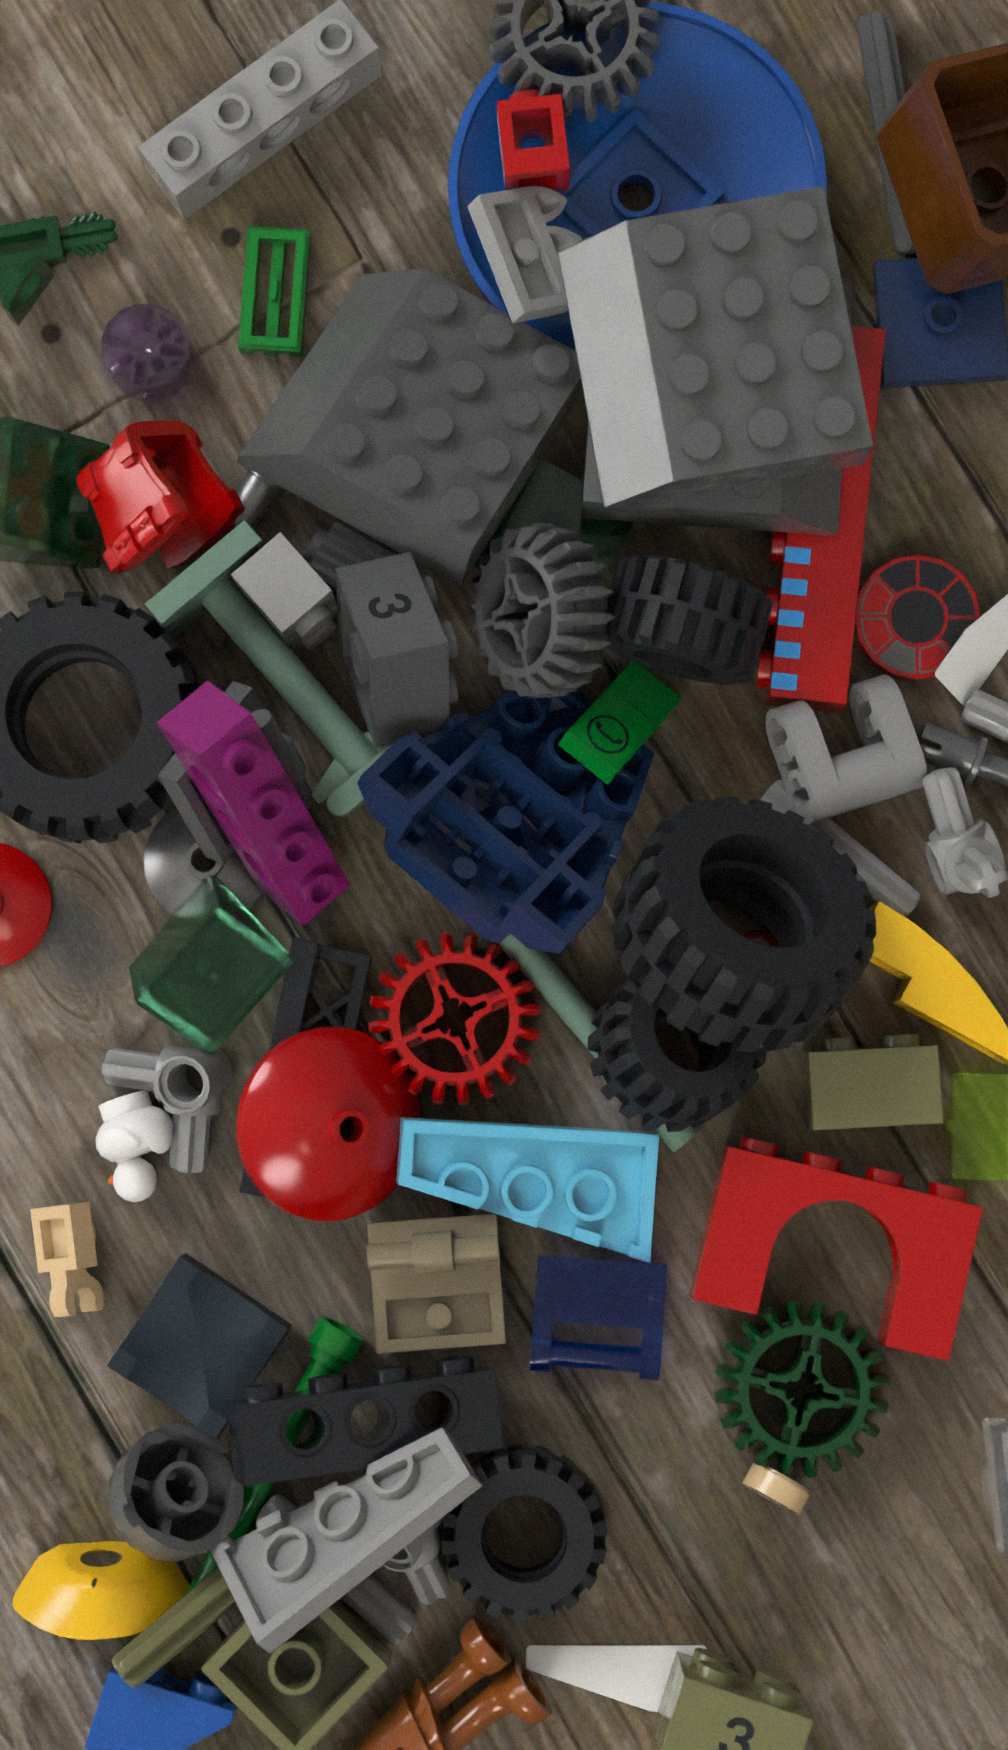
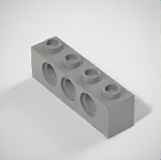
M342 0L336 1L139 145L138 149L148 174L181 217L186 220L381 77L379 48Z

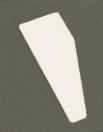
M1008 594L965 629L935 671L936 678L963 706H965L969 696L975 690L980 689L1008 650Z
M530 1645L526 1649V1667L528 1670L650 1712H658L676 1652L693 1656L695 1648H707L703 1645Z

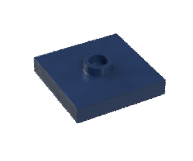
M918 258L874 262L872 272L877 328L886 329L881 370L882 389L1007 380L1008 347L1002 280L945 295L926 283Z

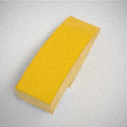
M881 901L873 904L869 910H874L877 935L873 939L874 952L870 963L903 980L891 1003L1002 1064H1008V1028L1001 1015L974 978L948 950L914 922Z

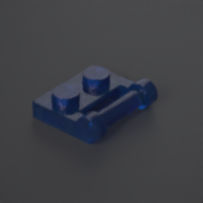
M538 1254L530 1371L549 1373V1367L556 1366L639 1373V1379L658 1381L661 1365L667 1264ZM553 1322L642 1329L641 1347L552 1340Z

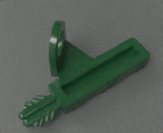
M93 212L90 216L83 214L81 218L75 215L69 225L61 227L56 215L49 217L41 216L38 219L31 218L27 221L0 225V300L9 319L19 326L54 277L49 265L53 267L55 264L66 263V251H73L84 258L86 253L94 256L95 252L103 254L104 250H108L109 246L107 244L115 243L118 240V234L113 231L116 228V222L110 218L103 219L102 214L97 216V213Z

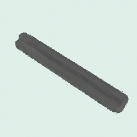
M881 10L872 11L857 19V36L894 251L897 254L913 255L916 254L876 138L885 118L905 95L892 16Z

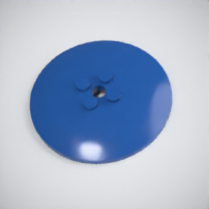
M650 2L646 8L656 9L659 14L658 27L652 32L660 36L659 52L649 56L654 61L653 73L649 78L637 77L641 83L639 95L635 99L619 93L621 107L616 114L611 113L602 103L597 104V118L590 123L583 115V108L572 109L571 121L565 125L570 166L569 190L556 191L566 197L567 203L563 211L555 219L546 223V225L566 228L579 235L584 241L626 220L824 186L825 196H827L826 164L819 131L812 113L796 84L769 52L753 39L730 24L706 13L678 5ZM547 23L523 38L525 46L527 47L538 41V33L547 28L549 24ZM622 25L611 30L610 38L599 45L602 50L601 62L604 67L610 65L619 56L626 44V35ZM564 26L563 39L568 40L572 35V42L582 41L585 46V33L580 31L577 36L576 30L567 31ZM496 63L476 88L460 119L449 162L448 197L455 241L471 279L489 304L508 313L467 207L480 194L505 190L497 123V101L509 100V97L514 94L517 83L502 85L498 79V69L503 63ZM558 68L551 71L559 75L578 77L576 72L568 68ZM531 138L524 141L521 148L543 147L544 144L538 139ZM639 183L646 186L652 192L654 201L645 210L630 211L618 199L620 190L628 184ZM568 311L564 314L524 321L529 326L575 350Z

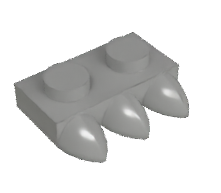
M528 186L480 194L467 206L512 324L564 314L568 311L558 253L583 240L579 235L566 228L546 225V223L555 219L563 211L567 199L560 193L542 186Z

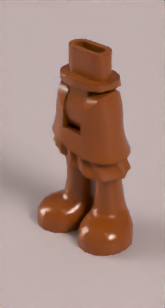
M474 1615L460 1630L459 1637L462 1647L450 1664L428 1685L422 1677L417 1676L411 1692L409 1693L404 1689L396 1703L371 1726L355 1749L351 1750H463L479 1733L507 1714L514 1713L523 1721L535 1724L542 1722L551 1715L552 1708L544 1692L526 1666L518 1658H514L511 1661L510 1651L501 1636L482 1618ZM500 1671L489 1685L448 1720L441 1721L439 1714L451 1702L482 1677L492 1676Z

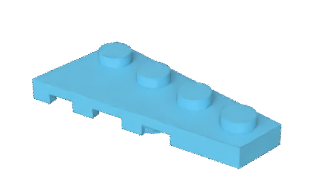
M401 1117L396 1182L398 1185L471 1208L495 1213L516 1222L536 1228H543L571 1237L577 1241L597 1247H604L650 1263L659 1134L648 1131Z

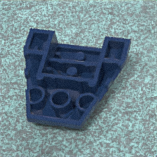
M578 689L575 692H568L565 696L534 699L529 696H519L518 692L512 691L496 698L491 708L469 717L464 711L449 717L444 728L422 737L417 731L399 738L361 775L357 782L370 815L386 828L384 848L388 857L489 942L501 943L512 934L528 949L560 954L596 915L603 904L607 892L604 886L608 874L620 855L623 843L620 842L626 823L634 814L655 753L643 745L616 777L606 785L561 748L558 744L565 733L593 704Z

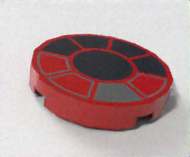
M918 554L895 558L875 570L858 593L854 627L856 644L872 666L891 678L903 681L937 679L935 671L965 629L981 617L977 596L963 573L942 559Z

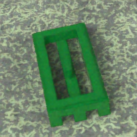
M248 226L238 349L241 354H253V351L264 352L265 355L277 356V353H289L290 357L302 358L311 249L310 230ZM261 242H272L265 336H255ZM286 243L296 244L289 338L279 337Z

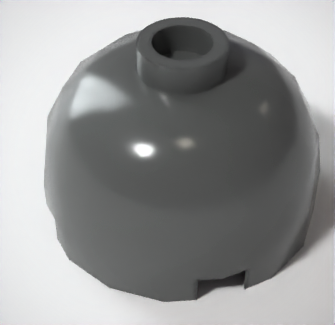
M171 1423L161 1426L156 1431L146 1433L122 1454L109 1480L108 1506L117 1531L132 1548L151 1559L177 1562L208 1552L234 1530L243 1510L244 1485L234 1480L231 1464L223 1455L228 1449L220 1439L212 1438L196 1426Z

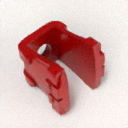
M177 420L133 422L114 438L112 446L101 457L88 463L77 474L78 488L85 499H90L101 527L106 551L102 556L111 574H122L142 564L158 548H160L159 553L167 569L178 568L196 558H200L217 541H220L236 527L235 519L245 510L237 491L229 490L212 469L200 449L203 447L200 437L194 428L185 422Z

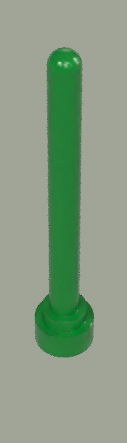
M320 1315L308 1337L312 1346L307 1354L312 1359L295 1391L309 1389L308 1378L333 1374L334 1371L342 1372L346 1362L353 1364L365 1342V1338L348 1326L327 1316ZM308 1409L294 1412L286 1423V1436L292 1445L296 1444L311 1416ZM275 1482L244 1486L243 1510L234 1530L228 1536L236 1540L248 1533ZM210 1550L189 1587V1592L219 1568Z

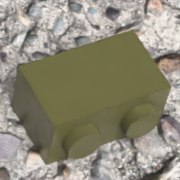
M920 1034L881 1036L882 1048L856 1050V1037L817 1039L818 1052L802 1054L807 1130L943 1123L938 1045L921 1046Z

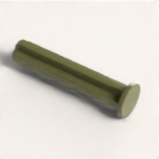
M220 1569L215 1570L114 1655L111 1661L113 1667L128 1686L134 1689L142 1685L237 1604Z

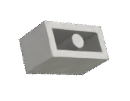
M281 532L231 574L237 587L294 653L303 645L308 651L316 648L336 629L337 625L332 620L338 616V607L332 590Z

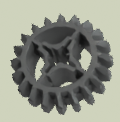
M495 0V11L499 16L492 17L489 20V35L496 39L490 45V58L496 63H503L498 69V79L502 85L517 83L514 93L522 90L538 89L540 90L538 96L561 94L565 125L571 121L572 109L583 108L585 119L592 123L597 118V104L602 103L608 111L616 114L621 107L619 93L635 99L639 95L641 83L637 77H651L654 70V61L649 56L658 53L660 47V36L652 32L659 24L658 11L646 8L650 0H595L591 3H581L576 0ZM545 5L548 11L547 22L549 26L538 33V41L526 47L522 39L523 30L531 16L540 7ZM622 25L626 35V44L619 56L610 65L604 67L601 62L602 50L599 45L610 38L611 30ZM564 26L567 31L576 30L577 36L580 31L585 33V46L582 41L572 42V35L568 40L563 39ZM558 68H568L576 72L578 77L559 75L551 71Z
M533 523L532 525H519L515 529L505 530L501 538L491 540L490 554L479 557L482 575L472 579V584L477 590L476 601L470 603L469 606L476 611L477 623L471 631L479 633L481 639L478 655L489 657V675L499 676L503 689L514 690L518 692L519 696H529L533 699L565 696L568 692H575L581 685L592 682L593 670L604 666L601 648L612 644V639L607 633L606 628L607 622L616 617L608 611L607 598L614 590L605 588L602 581L606 572V565L594 562L595 546L583 543L579 531H570L564 528L563 525Z

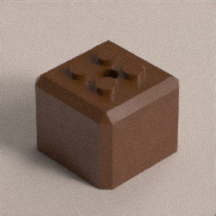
M1008 43L932 61L885 118L876 136L926 283L945 295L1008 278ZM984 177L990 180L997 190V202L987 203L980 200L972 190V178Z

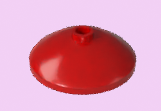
M342 1027L308 1029L286 1038L273 1047L258 1062L250 1074L241 1094L237 1110L236 1137L238 1150L244 1168L253 1184L270 1202L280 1209L309 1220L340 1221L353 1218L373 1209L398 1187L396 1174L401 1117L421 1118L420 1102L418 1095L408 1092L410 1082L413 1080L408 1070L400 1077H394L391 1074L392 1066L400 1061V1058L394 1052L387 1056L379 1054V1045L383 1043L373 1036ZM351 1117L354 1123V1130L351 1136L344 1140L340 1135V1125L345 1118Z

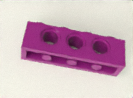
M206 681L157 722L256 885L265 896L300 925L304 926L351 885L253 715L212 683Z

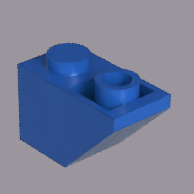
M164 1665L142 1685L133 1689L121 1679L112 1666L108 1671L84 1749L183 1750L230 1725L238 1707L204 1675H192L191 1680L187 1681L165 1674L167 1666Z

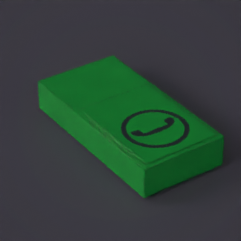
M631 661L565 733L558 745L608 785L672 714L682 698L642 665Z

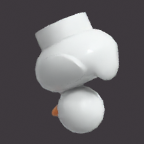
M142 1090L112 1099L98 1106L103 1124L98 1129L95 1138L96 1149L101 1157L110 1162L117 1163L114 1174L110 1176L107 1183L113 1185L120 1197L130 1202H140L149 1198L155 1191L158 1182L154 1167L140 1156L151 1151L162 1154L169 1150L174 1131V1122L170 1115L163 1109L153 1106L148 1091Z

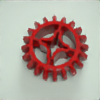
M443 932L440 938L443 950L441 953L432 955L429 943L425 938H421L416 941V947L423 959L415 965L412 964L408 956L403 952L395 955V961L406 973L400 980L387 972L380 974L378 980L386 987L394 989L391 999L382 996H372L370 1005L376 1009L388 1010V1020H375L370 1022L368 1026L371 1033H390L391 1041L380 1044L378 1053L385 1056L392 1052L398 1053L401 1060L394 1064L391 1069V1074L394 1077H400L409 1068L416 1073V1076L410 1082L409 1093L418 1095L422 1091L426 1080L436 1083L432 1093V1101L434 1103L442 1104L444 1102L446 1087L449 1085L457 1086L458 1103L460 1105H467L470 1102L469 1084L478 1082L484 1098L489 1099L495 1094L491 1083L487 1079L489 1076L497 1072L507 1085H512L516 1081L513 1072L504 1066L510 1057L520 1064L529 1065L532 1060L531 1055L526 1051L516 1048L519 1038L528 1041H538L540 1031L534 1028L522 1027V1017H535L540 1015L542 1011L540 1004L531 1003L521 1006L519 996L533 991L535 983L532 979H527L516 985L512 984L509 977L518 972L520 968L519 963L514 958L509 960L502 969L494 964L502 950L499 943L492 942L485 956L481 957L475 954L478 945V936L476 934H467L464 952L454 951L452 934L450 932ZM464 966L478 970L491 978L499 988L472 998L463 997L454 991L443 967ZM426 976L434 995V1009L428 1018L417 1023L416 1026L403 1031L402 1013L405 1001L415 984ZM441 988L446 989L451 1002L459 1001V1009L464 1003L471 1009L487 1004L485 1008L473 1012L474 1016L465 1021L468 1031L465 1034L471 1045L470 1050L465 1049L460 1036L452 1037L451 1028L446 1034L442 1033L439 1028L424 1034L426 1029L437 1025V1021L445 1017L443 1007L445 1002L440 993ZM508 1006L510 1017L506 1038L499 1051L485 1063L475 1037L476 1027L488 1015ZM437 1039L448 1040L459 1050L468 1071L451 1073L433 1069L418 1059L411 1049Z

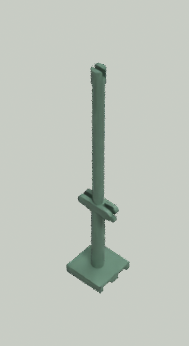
M244 520L147 601L145 605L158 624L166 632H169L173 638L177 637L207 610L333 756V762L311 796L319 805L327 800V808L330 814L336 818H345L365 802L357 784L361 775L393 744L375 748L370 733L366 732L363 734L237 587L231 574L264 546L261 538ZM510 934L499 943L502 947L501 949L510 959L514 958L519 963V970L527 979L534 981L535 989L588 1049V1036L598 1029L591 1024L596 1013L595 1008L546 951L528 949L516 937ZM588 1050L595 1059L598 1057V1052ZM664 1123L653 1131L659 1134V1137L671 1151L675 1152L699 1132L700 1128L699 1126L692 1128L690 1125L681 1132H667Z

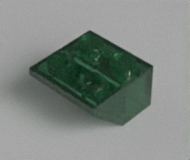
M9 416L0 417V561L88 569L100 568L103 538L101 527L90 499L84 498L78 488L76 479L77 474L88 463L97 460L111 447L110 444Z

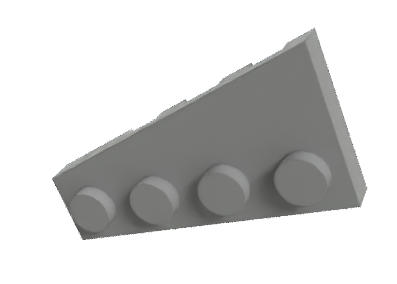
M440 1428L368 1464L366 1475L346 1485H341L339 1482L334 1481L313 1492L314 1501L288 1514L279 1509L257 1520L256 1530L236 1540L227 1535L210 1551L256 1643L267 1652L272 1653L483 1485L456 1440L446 1430Z

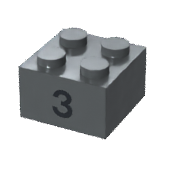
M411 552L335 568L340 657L375 748L394 744L399 738L415 731L422 737L444 728L449 718V704L458 701L457 685L449 665L450 659L457 658V643L450 621H439L436 614L438 612V599L431 576H420Z

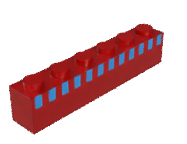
M851 325L874 446L886 329ZM873 447L863 465L842 468L837 536L771 531L768 562L779 564L777 588L766 587L765 595L773 602L768 625L773 626L770 650L761 649L755 676V687L766 688L764 705L779 707L803 700L813 711L839 714L847 704Z

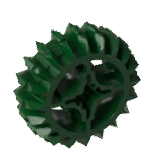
M789 1299L785 1305L787 1318L785 1321L779 1322L774 1309L766 1305L761 1308V1315L768 1327L761 1332L748 1319L740 1322L739 1327L742 1332L751 1340L745 1348L734 1340L727 1339L725 1341L724 1349L731 1355L739 1358L736 1367L726 1363H718L715 1366L714 1372L723 1379L733 1380V1387L719 1388L713 1392L717 1403H735L736 1408L725 1412L720 1417V1422L725 1429L734 1428L743 1423L746 1426L737 1434L733 1441L737 1449L743 1451L757 1440L760 1442L753 1458L756 1465H767L774 1453L777 1452L779 1453L777 1462L778 1472L787 1477L790 1476L793 1471L795 1457L802 1460L804 1474L808 1478H813L817 1476L818 1472L817 1456L824 1455L829 1467L836 1472L842 1469V1461L836 1452V1449L842 1445H845L847 1450L856 1458L864 1454L861 1444L853 1438L859 1428L868 1436H878L880 1428L872 1421L866 1419L865 1416L867 1410L886 1413L889 1403L879 1397L870 1396V1389L888 1386L890 1378L885 1373H868L867 1368L879 1363L884 1356L878 1348H869L862 1352L858 1351V1348L866 1342L870 1335L865 1327H856L846 1336L842 1334L849 1321L848 1313L839 1309L833 1314L828 1325L824 1324L825 1304L815 1300L809 1308L808 1319H801V1308L798 1301ZM802 1335L800 1346H796L795 1354L786 1366L779 1369L765 1367L760 1369L754 1367L760 1356L774 1343L787 1337ZM822 1338L834 1343L845 1356L852 1374L853 1389L839 1386L837 1383L829 1382L823 1378L821 1373L822 1355L819 1354ZM807 1368L812 1373L808 1380L814 1385L817 1384L823 1392L831 1393V1395L815 1392V1395L804 1394L801 1404H797L796 1408L791 1403L795 1397L789 1391L785 1392V1389L780 1384L771 1381L785 1384L788 1381H799L802 1372H805ZM749 1387L762 1389L765 1393L780 1397L783 1405L781 1420L784 1422L781 1437L771 1433L757 1421L750 1404ZM825 1407L848 1408L842 1419L828 1432L815 1438L801 1440L803 1431H807L809 1420L817 1410Z

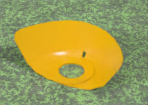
M101 1541L59 1544L37 1557L13 1597V1607L28 1622L44 1631L61 1637L78 1640L126 1637L141 1633L189 1593L190 1584L176 1562L151 1559L132 1548L127 1542ZM102 1550L113 1551L122 1556L118 1563L104 1567L89 1566L80 1561L83 1555ZM94 1579H97L96 1585L93 1588L92 1582Z

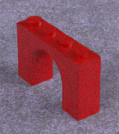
M743 1136L741 1137L739 1149L730 1146L723 1147L689 1294L693 1300L757 1315L772 1248L777 1235L785 1223L797 1212L815 1203L832 1200L846 1201L859 1206L878 1222L887 1237L891 1249L892 1272L876 1341L887 1347L949 1361L983 1207L966 1203L968 1190L930 1181L927 1194L903 1188L905 1175L867 1166L865 1178L863 1179L840 1173L842 1160L805 1151L802 1164L777 1158L779 1145Z

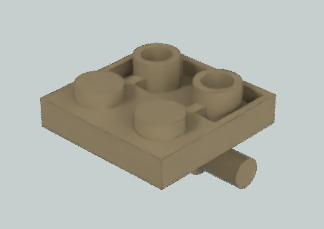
M487 1213L367 1223L369 1244H367L368 1270L371 1271L376 1354L506 1344L497 1214Z

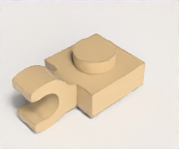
M90 1201L30 1209L38 1273L50 1272L51 1292L49 1303L53 1316L68 1317L76 1315V1292L79 1295L81 1312L103 1310L105 1301L103 1288L98 1280L92 1277L86 1269L98 1266L95 1247L96 1229L92 1222Z

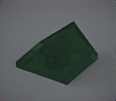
M209 874L129 966L134 999L137 1005L206 1054L213 1055L296 960L217 876Z

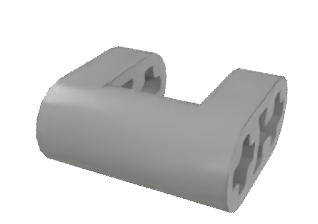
M887 674L856 682L850 688V709L863 747L831 757L818 720L811 707L803 700L772 708L767 712L765 724L769 744L795 813L805 818L803 821L805 824L822 821L923 787L922 781L927 775L925 757L901 691L896 682Z

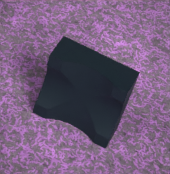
M186 1253L178 1258L152 1301L107 1366L125 1379L162 1400L200 1430L216 1439L228 1423L226 1401L244 1398L243 1387L254 1384L292 1327V1324Z

